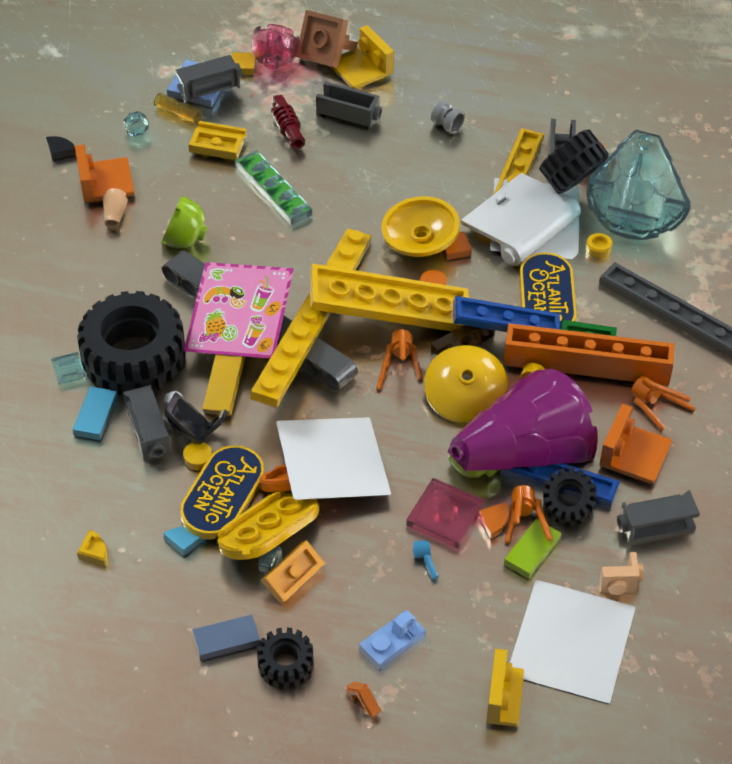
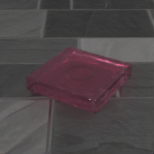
M432 478L406 519V526L459 549L477 520L479 510L484 508L485 500Z

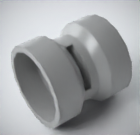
M440 101L434 107L431 114V121L438 126H444V129L451 134L456 133L462 127L465 120V113L457 108L452 109L451 104L446 101Z

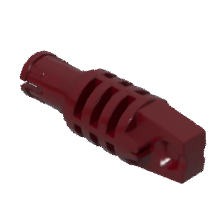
M283 95L273 96L271 113L280 133L287 137L292 149H301L305 145V138L300 132L301 124L293 107L286 102Z

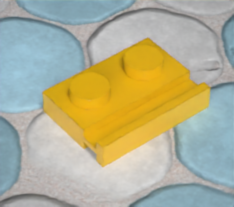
M199 121L198 127L195 129L188 145L189 152L237 160L244 145V139L247 137V129Z

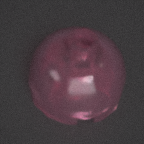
M268 24L267 29H261V26H258L253 30L251 50L253 56L268 69L284 67L290 64L296 57L299 37L293 36L294 31L282 25Z

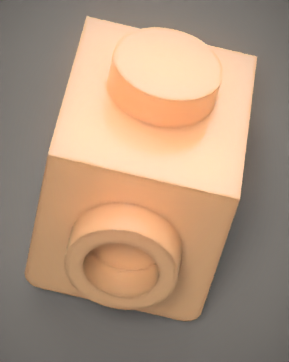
M630 552L627 566H606L601 568L599 579L600 593H610L612 595L636 593L638 582L643 581L644 577L643 563H638L637 553Z

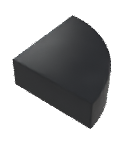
M58 136L46 137L52 160L76 155L75 146L68 139Z

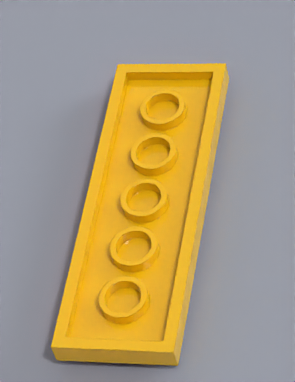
M313 263L311 265V310L452 332L465 326L453 323V300L455 296L469 298L467 288Z

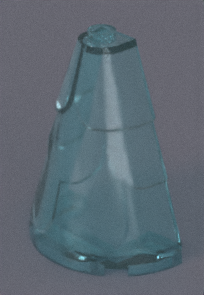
M634 130L617 146L616 150L608 156L607 160L589 176L586 193L589 209L598 218L597 222L613 234L634 240L658 238L659 234L675 230L685 220L691 209V202L672 164L673 159L660 135Z

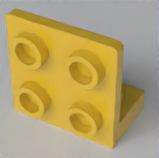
M366 25L359 30V47H357L356 52L348 51L341 54L338 68L331 67L350 88L359 89L394 73V50Z

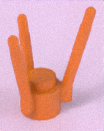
M405 329L395 330L391 334V343L386 345V355L378 378L377 390L382 389L392 354L402 361L410 354L417 378L420 381L423 380L422 370L416 353V345L413 344L411 332Z
M641 376L638 378L631 389V394L636 397L633 403L640 407L660 430L665 429L664 425L646 403L653 404L661 396L692 412L695 411L694 406L686 403L691 401L689 396L653 382L647 377Z
M520 485L512 490V504L510 505V515L505 537L506 544L511 542L514 524H519L520 516H528L533 510L537 513L547 541H552V535L541 508V499L535 498V491L530 486Z

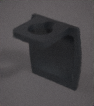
M175 392L164 411V416L171 424L170 427L179 435L182 434L194 444H202L224 422L228 411L224 409L212 421L208 422L194 406Z

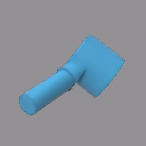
M426 540L414 541V559L424 558V564L431 579H438L439 577L431 558L430 543Z

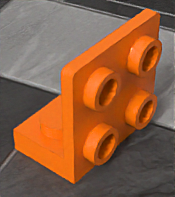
M85 144L75 146L84 203L102 200L106 191L112 188L123 190L126 196H133L135 194L127 157L93 162L92 154H86Z
M622 403L603 443L599 466L654 484L670 449L672 440L635 427V420L631 419L633 407Z

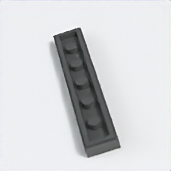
M616 262L600 276L599 284L732 358L731 326Z

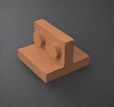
M306 10L295 57L338 68L342 49L355 52L357 50L358 42L349 40L350 35L346 34L349 20Z

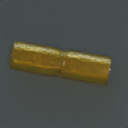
M158 93L154 99L155 107L176 114L178 117L198 124L202 118L201 110L188 104L180 103L178 100L165 94Z

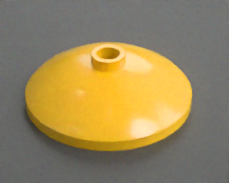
M429 196L412 197L400 201L387 211L382 220V236L386 244L400 254L412 257L430 256L445 250L456 240L460 230V220L456 210L444 200Z
M462 345L444 350L432 360L425 374L424 390L428 403L438 415L450 422L467 425L479 412L486 410L499 396H503L508 391V378L504 367L493 354L476 346ZM468 374L472 379L465 380L462 376Z

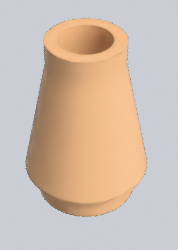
M112 188L108 189L102 197L105 217L104 224L109 228H117L120 226V220L128 199L123 190Z

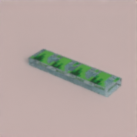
M257 150L235 160L236 167L290 225L312 215V208Z

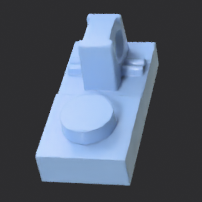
M405 610L359 644V651L380 671L425 637L426 630L408 610Z

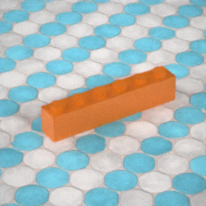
M508 323L504 366L524 368L528 363H536L542 365L545 369H554L562 373L634 382L641 376H644L660 385L669 386L674 365L675 343Z

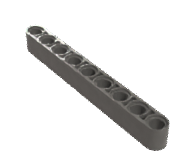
M180 251L165 263L161 270L167 281L196 300L205 263L186 251ZM283 316L277 346L292 322L286 316ZM318 337L299 368L334 392L340 391L358 374V368L350 358Z

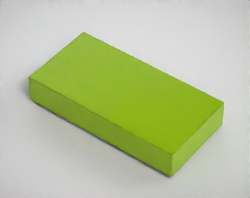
M535 519L505 557L504 565L530 579L560 540L561 532L549 526L552 541H547L540 521Z

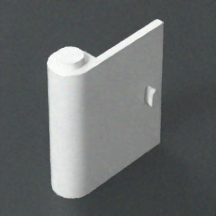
M521 173L461 220V224L499 243L502 259L507 264L518 266L579 217L581 209L578 202L565 193L557 194L554 188Z

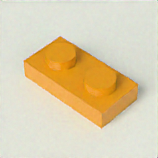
M306 540L290 552L261 581L277 601L283 603L325 563Z

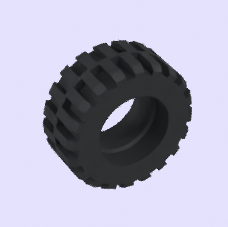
M124 291L121 292V295L114 296L112 294L106 296L105 301L101 302L99 300L92 306V310L89 309L84 314L83 320L78 326L77 340L83 370L93 383L97 382L98 387L117 391V395L151 385L152 389H160L166 385L167 380H173L177 375V371L181 370L184 364V358L186 357V352L184 351L185 339L180 314L175 308H172L169 302L164 299L160 301V297L152 293L145 295L143 291H136V293ZM132 336L146 337L152 340L146 346L134 350H121L112 347L117 341Z

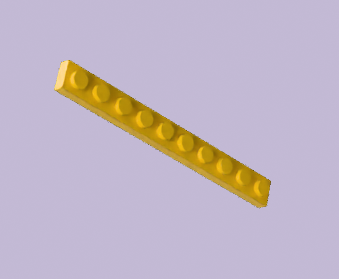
M347 228L325 266L356 270L371 244L372 235ZM310 292L252 388L251 400L275 408L278 407L330 316L331 312L311 310Z

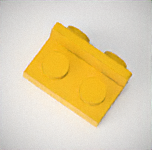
M495 648L486 723L517 727L520 716L524 669L512 667L513 663L507 662L508 650Z

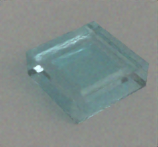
M78 352L51 358L58 385L85 378V372Z

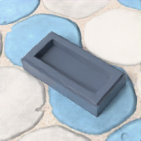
M252 614L192 629L200 661L260 646V638Z

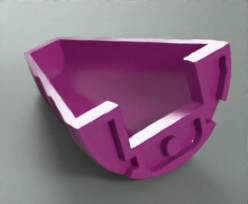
M548 368L536 370L520 379L503 396H499L486 410L479 412L452 439L448 453L465 471L512 469V467L584 463L595 458L598 432L597 426L592 427L589 413L593 411L583 391L564 373Z

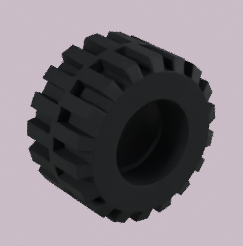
M590 129L583 130L554 150L541 163L539 170L557 194L567 192L597 170L607 160L609 153Z

